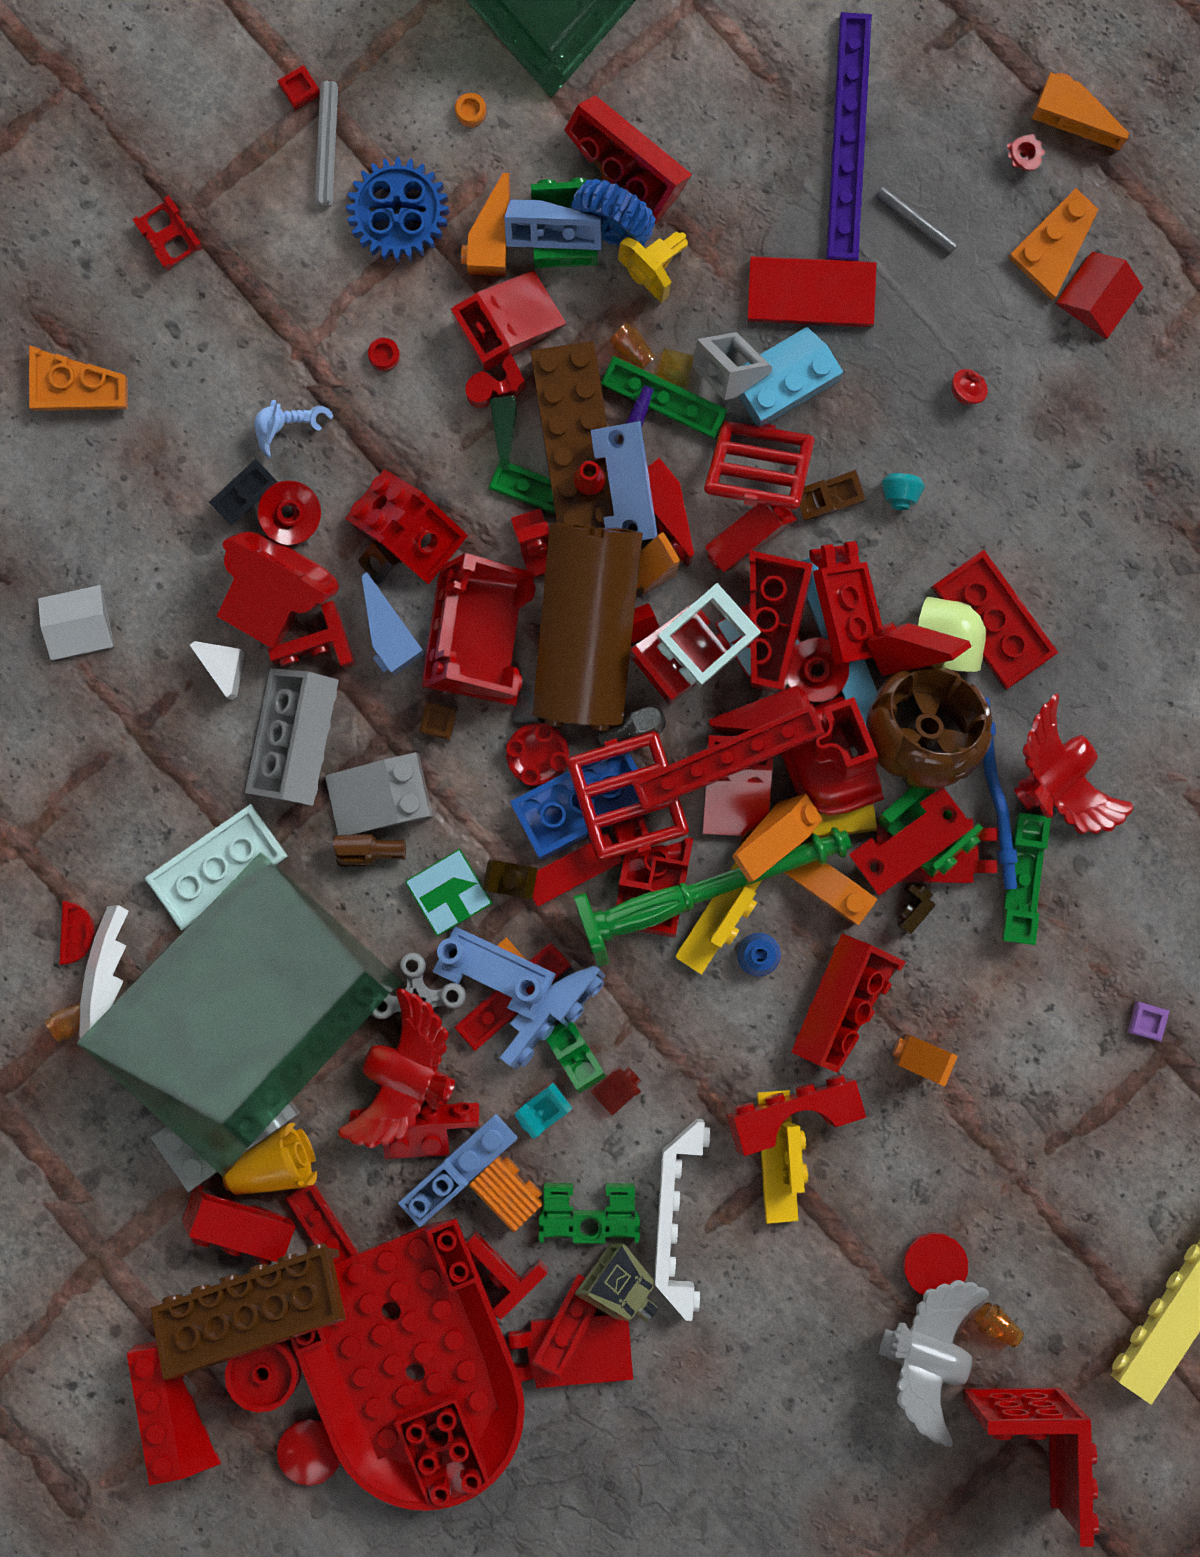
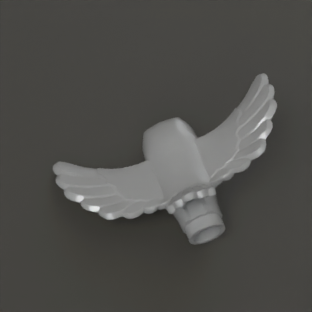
M956 1280L950 1285L941 1284L936 1290H926L923 1301L917 1305V1315L913 1318V1325L910 1330L905 1323L901 1322L898 1324L897 1330L885 1329L879 1349V1355L901 1364L900 1380L897 1382V1390L899 1392L897 1403L901 1408L905 1409L908 1419L915 1423L916 1428L921 1434L927 1435L933 1442H941L948 1447L953 1445V1441L945 1425L941 1409L943 1383L955 1386L965 1385L972 1367V1356L963 1348L953 1344V1340L963 1319L973 1308L989 1297V1291L986 1288L978 1287L973 1282L964 1283L961 1280Z

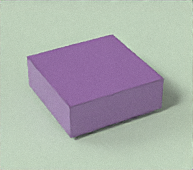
M1136 1001L1128 1033L1161 1042L1169 1010Z

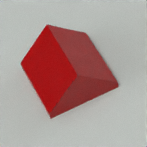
M1091 252L1055 304L1107 340L1144 287L1125 259Z

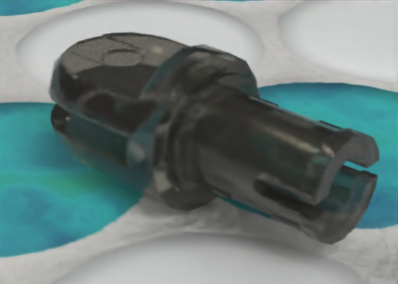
M653 706L643 707L624 715L623 724L600 733L598 732L596 735L601 747L605 746L604 742L617 739V742L651 731L661 734L666 726V719L659 708Z

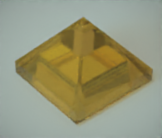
M664 348L657 376L673 384L687 387L694 355Z

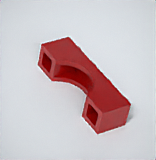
M844 1074L826 1078V1084L815 1087L814 1084H806L795 1088L796 1093L784 1097V1093H778L765 1097L766 1103L754 1106L753 1102L734 1107L735 1112L726 1116L736 1152L747 1156L775 1147L777 1133L782 1123L789 1116L799 1111H815L828 1125L834 1127L867 1118L857 1081L845 1078Z

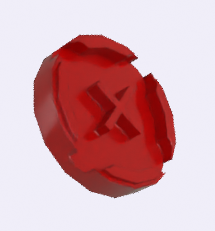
M928 1232L917 1236L908 1249H906L903 1256V1271L907 1282L917 1293L924 1296L926 1290H936L941 1284L950 1285L956 1280L965 1282L968 1276L969 1261L965 1250L954 1238L941 1232Z

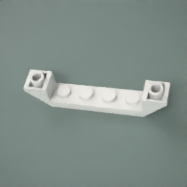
M703 1119L694 1120L662 1149L654 1281L655 1286L686 1321H692L693 1311L699 1312L700 1292L694 1291L693 1282L669 1280V1277H675L676 1257H670L671 1244H677L678 1224H672L673 1211H679L680 1191H674L675 1178H681L682 1159L676 1158V1154L703 1155V1147H709L710 1128L704 1127L705 1122Z

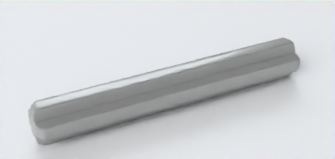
M322 81L320 84L315 201L319 206H331L333 203L338 86L334 81Z

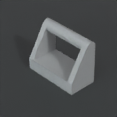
M737 332L697 339L692 367L724 400L736 398L768 376L772 371V366ZM735 348L750 365L737 367L725 354Z

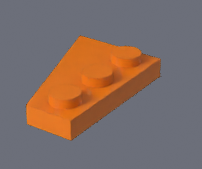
M1075 188L1008 258L1054 301L1099 209Z
M29 345V408L32 411L128 409V378L124 374L92 364L78 362L66 356L52 354Z

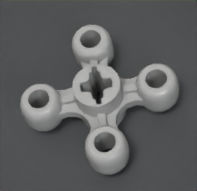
M409 953L402 958L400 970L407 980L406 991L415 994L417 990L419 996L425 997L426 1002L430 1003L433 1008L445 1006L449 1009H456L464 1003L466 999L465 989L457 983L447 984L439 990H431L424 984L423 973L426 969V962L420 954ZM411 959L418 963V969L415 972L408 969V962ZM450 990L457 991L459 995L457 1001L452 1002L448 999L447 994ZM387 993L375 995L369 1004L370 1012L378 1019H385L393 1013L401 1012L397 996H391ZM380 1000H384L388 1005L385 1012L380 1011L377 1007Z

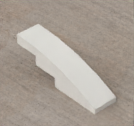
M119 905L107 906L95 935L86 966L80 1003L79 1038L83 1040H96L123 984V980L113 976V973L126 945L115 939L129 911Z

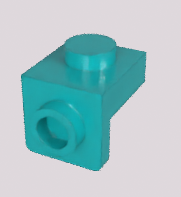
M552 1083L515 1112V1116L521 1128L535 1139L573 1108L555 1084Z

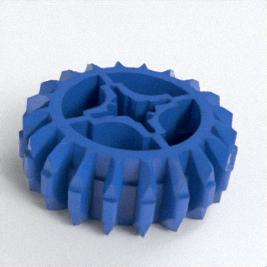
M599 179L586 180L585 183H582L580 189H577L571 204L572 209L601 217L602 240L608 242L609 245L613 244L617 247L620 246V242L626 237L638 241L642 246L645 245L646 241H649L656 219L652 215V210L647 208L646 203L640 201L637 195L629 193L627 189H622L617 184H610L607 180L601 182Z

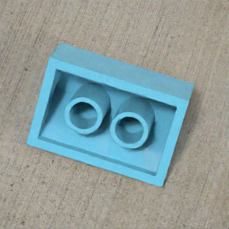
M806 327L760 354L772 366L771 373L738 397L755 425L760 427L764 424H769L838 383L843 375V370L827 344ZM747 362V363L743 364L742 366L750 365V363Z

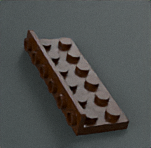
M326 1244L313 1245L306 1249L307 1253L299 1256L297 1254H289L279 1257L277 1264L253 1266L248 1269V1274L240 1277L237 1274L228 1275L219 1279L220 1284L211 1287L210 1285H200L192 1288L191 1294L183 1297L182 1295H172L163 1298V1304L151 1307L163 1380H172L345 1321L346 1317L333 1259L340 1257L339 1251L326 1247Z

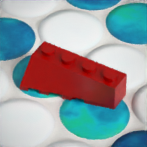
M596 95L577 105L564 129L589 163L594 162L603 174L601 177L603 180H607L613 185L617 184L622 189H627L629 193L637 195L640 201L646 203V207L650 208L653 212L652 215L656 219L655 224L678 199L692 176L688 170Z
M841 933L827 969L821 978V983L813 1002L809 1006L801 1030L796 1037L791 1053L838 1073L860 1038L857 1033L860 1026L870 1022L875 1014V1011L872 1009L880 994L886 996L892 986L889 979L895 970H902L906 961L871 944Z
M157 1342L135 1345L126 1354L149 1486L181 1480L220 1465L222 1462L218 1453L213 1449L205 1424H202L195 1408L196 1403L193 1396L189 1394L183 1381L184 1376L172 1380H163Z

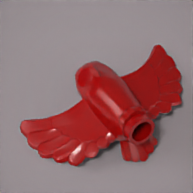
M1054 694L1047 703L1042 705L1039 713L1032 721V729L1029 731L1027 743L1024 744L1022 749L1023 755L1026 757L1025 765L1030 768L1031 774L1026 779L1020 780L1018 782L1019 786L1013 789V792L1027 810L1034 806L1036 808L1040 806L1047 819L1053 817L1054 806L1057 808L1058 813L1063 815L1065 823L1073 825L1079 834H1085L1087 831L1097 834L1101 830L1111 832L1115 826L1125 822L1126 816L1130 815L1134 809L1133 804L1102 793L1088 781L1085 775L1098 759L1097 752L1090 741L1083 735L1073 737L1066 743H1062L1057 729L1059 694Z
M399 988L396 990L402 1015L401 1036L396 1049L385 1045H372L363 1062L362 1072L371 1081L380 1085L378 1093L365 1111L356 1119L338 1129L339 1136L349 1139L354 1145L364 1144L368 1148H373L380 1143L382 1145H389L394 1140H405L409 1129L416 1125V1116L420 1113L423 1103L427 1101L433 1110H439L443 1103L446 1104L454 1089L455 1079L438 1071V1066L442 1061L441 1056L447 1050L445 1042L448 1039L449 1033L446 1028L442 1027L441 1018L434 1014L432 1005L423 1001L417 994L409 993L405 989Z

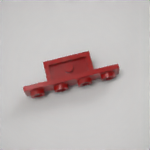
M459 1102L456 1104H443L439 1110H433L429 1104L421 1106V1111L416 1116V1125L409 1129L406 1139L402 1141L394 1140L389 1145H383L384 1158L396 1159L449 1155L448 1129L478 1127L480 1116L479 1103ZM367 1108L350 1111L349 1122L356 1119Z

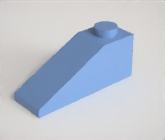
M510 199L504 217L507 247L601 250V217L542 200Z
M366 572L362 575L372 647L377 652L373 659L383 673L390 670L395 676L425 653Z

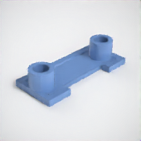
M637 421L591 430L595 459L606 458L614 516L604 517L605 528L621 527L631 530L632 524H635L637 527L636 531L643 533L642 541L654 539L658 535L641 422ZM619 435H622L624 438L621 444L618 442Z
M456 926L450 937L439 944L437 949L439 960L433 970L434 973L457 984L460 983L463 975H466L512 997L507 1008L533 1021L556 976L555 973ZM456 949L457 955L451 958V951ZM534 986L533 994L529 995L527 993L528 987Z

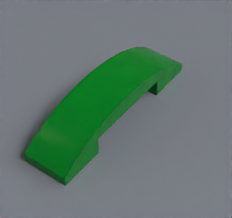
M1025 813L1017 814L1012 837L1013 850H1017L1018 862L1015 863L1017 888L1006 889L1004 893L1002 941L1036 945L1040 914L1037 913L1044 850L1048 847L1051 818L1047 819L1045 816Z

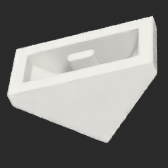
M197 641L190 644L224 695L230 700L235 699L238 695L245 652L238 648Z

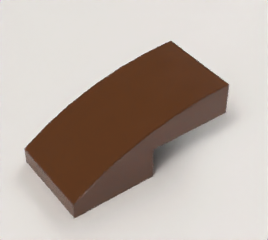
M856 470L826 481L823 479L804 486L799 507L804 521L863 503L867 499Z

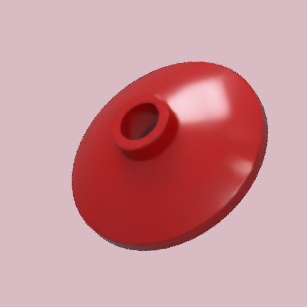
M285 480L273 484L263 493L258 503L257 516L262 530L269 538L281 544L293 545L307 540L314 534L320 523L321 506L316 494L308 486L298 481ZM285 506L292 508V513L289 517L282 515V509Z
M810 638L796 645L787 682L790 688L798 685L807 693L809 701H827L837 696L845 687L849 678V663L835 665L829 640L825 638ZM816 665L824 667V673L819 677L814 676L812 673V669Z

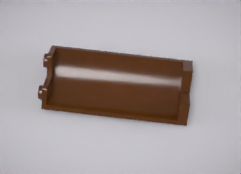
M550 523L532 715L544 718L547 725L562 726L565 722L590 725L591 729L605 731L609 730V725L623 724L642 532L621 527L594 528L578 523Z

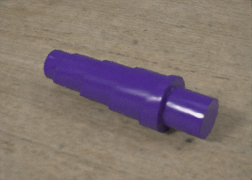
M644 385L625 424L640 421L641 427L643 426L648 406L652 399L653 388Z

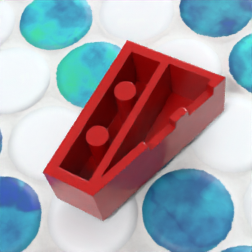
M202 1185L193 1188L182 1217L183 1225L193 1243L204 1247H209L211 1243L222 1246L224 1252L235 1256H241L242 1252L253 1255L255 1261L271 1265L272 1261L278 1263L277 1259L286 1255L296 1228L291 1218L253 1204L250 1207L232 1201L233 1197L223 1194L222 1198L204 1193L205 1186Z

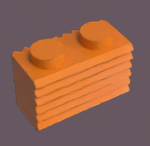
M498 1156L470 1181L469 1186L514 1233L542 1206L543 1201L539 1198L542 1192L531 1180L525 1183L517 1175L520 1169L509 1157L506 1156L502 1159Z

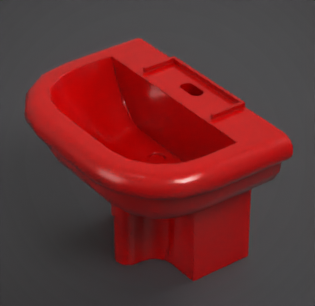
M241 532L225 539L222 543L224 550H226L224 566L234 579L216 617L270 648H274L283 642L297 613L308 612L335 596L339 590L338 581L327 569L285 544L272 540L268 536L254 532Z
M843 696L815 705V710L825 734L782 753V758L799 796L807 794L818 813L830 816L846 814L884 800L880 778L876 770L878 754L855 698L844 699ZM850 747H855L858 754L856 757L852 755Z

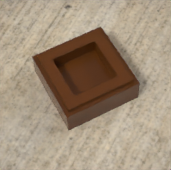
M427 701L419 733L451 741L458 709Z

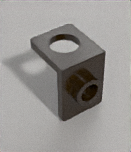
M375 540L372 541L358 560L361 567L377 585L382 583L394 566L402 563ZM371 556L379 561L381 565L380 572L372 568L370 564Z

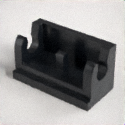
M255 458L209 503L232 526L260 500L263 493L270 486L278 481Z

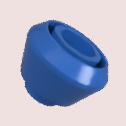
M753 933L746 936L740 942L737 949V960L740 967L749 975L756 977L766 976L772 973L779 965L781 958L780 947L770 935Z

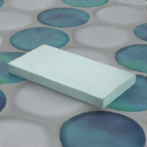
M250 804L152 872L145 879L177 926L183 931L286 859L288 855L254 806Z

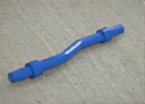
M985 697V699L987 700V703H988V705H989V707H990L989 697ZM992 722L990 732L992 740L988 752L983 758L984 776L997 816L1000 851H997L998 864H1002L1004 890L1016 889L1015 863L1018 862L1017 850H1013L1009 809L997 774L993 738L996 735L995 722Z

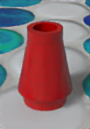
M594 461L584 462L574 473L575 487L583 494H596L605 486V472ZM591 471L595 475L588 477L585 475V472Z

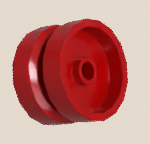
M289 1339L228 1360L225 1369V1383L232 1400L243 1409L256 1413L270 1412L286 1403L300 1383L303 1371ZM263 1368L268 1371V1375L262 1372Z

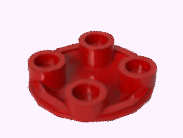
M531 723L522 726L512 735L506 747V760L509 770L518 780L527 785L541 786L564 773L570 751L566 739L558 729L544 723Z
M299 1419L286 1429L279 1440L277 1448L279 1466L285 1476L297 1484L307 1486L321 1484L332 1477L340 1465V1461L336 1456L322 1421Z

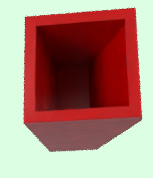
M689 607L630 650V658L669 706L697 685V683L695 682L693 685H690L680 674L679 670L682 666L675 658L669 661L657 648L660 644L657 636ZM700 610L676 631L671 638L703 673L731 647L720 633L716 636L708 627L711 623L710 620Z

